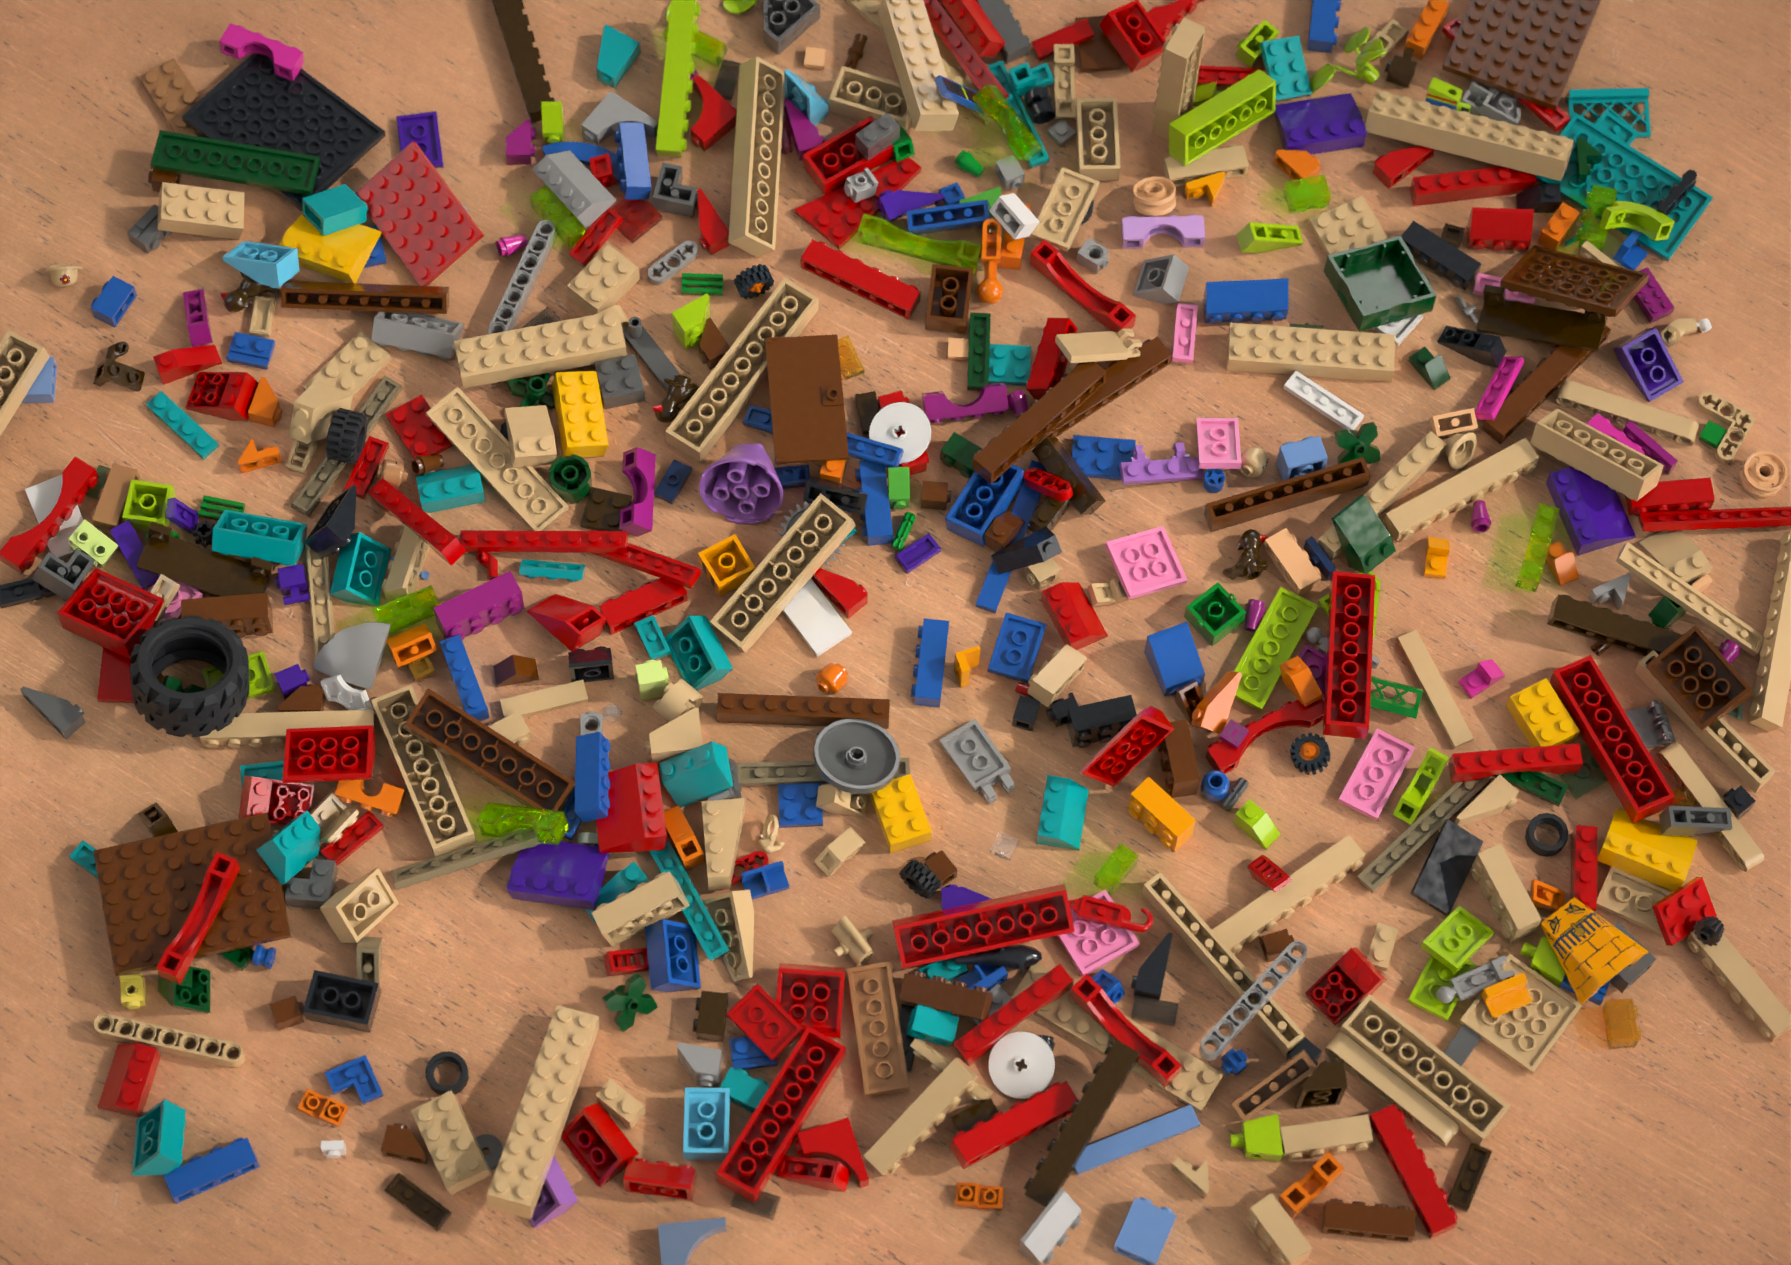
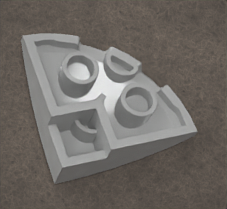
M1472 81L1461 102L1471 104L1469 114L1485 116L1496 121H1505L1516 126L1520 120L1521 109L1517 108L1516 97Z
M364 622L361 625L349 626L341 630L322 647L314 662L313 669L331 677L341 674L345 682L371 690L375 683L378 667L381 664L391 624Z

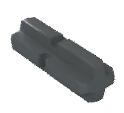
M1240 777L1231 788V792L1221 802V807L1228 812L1231 811L1238 798L1247 789L1249 782Z

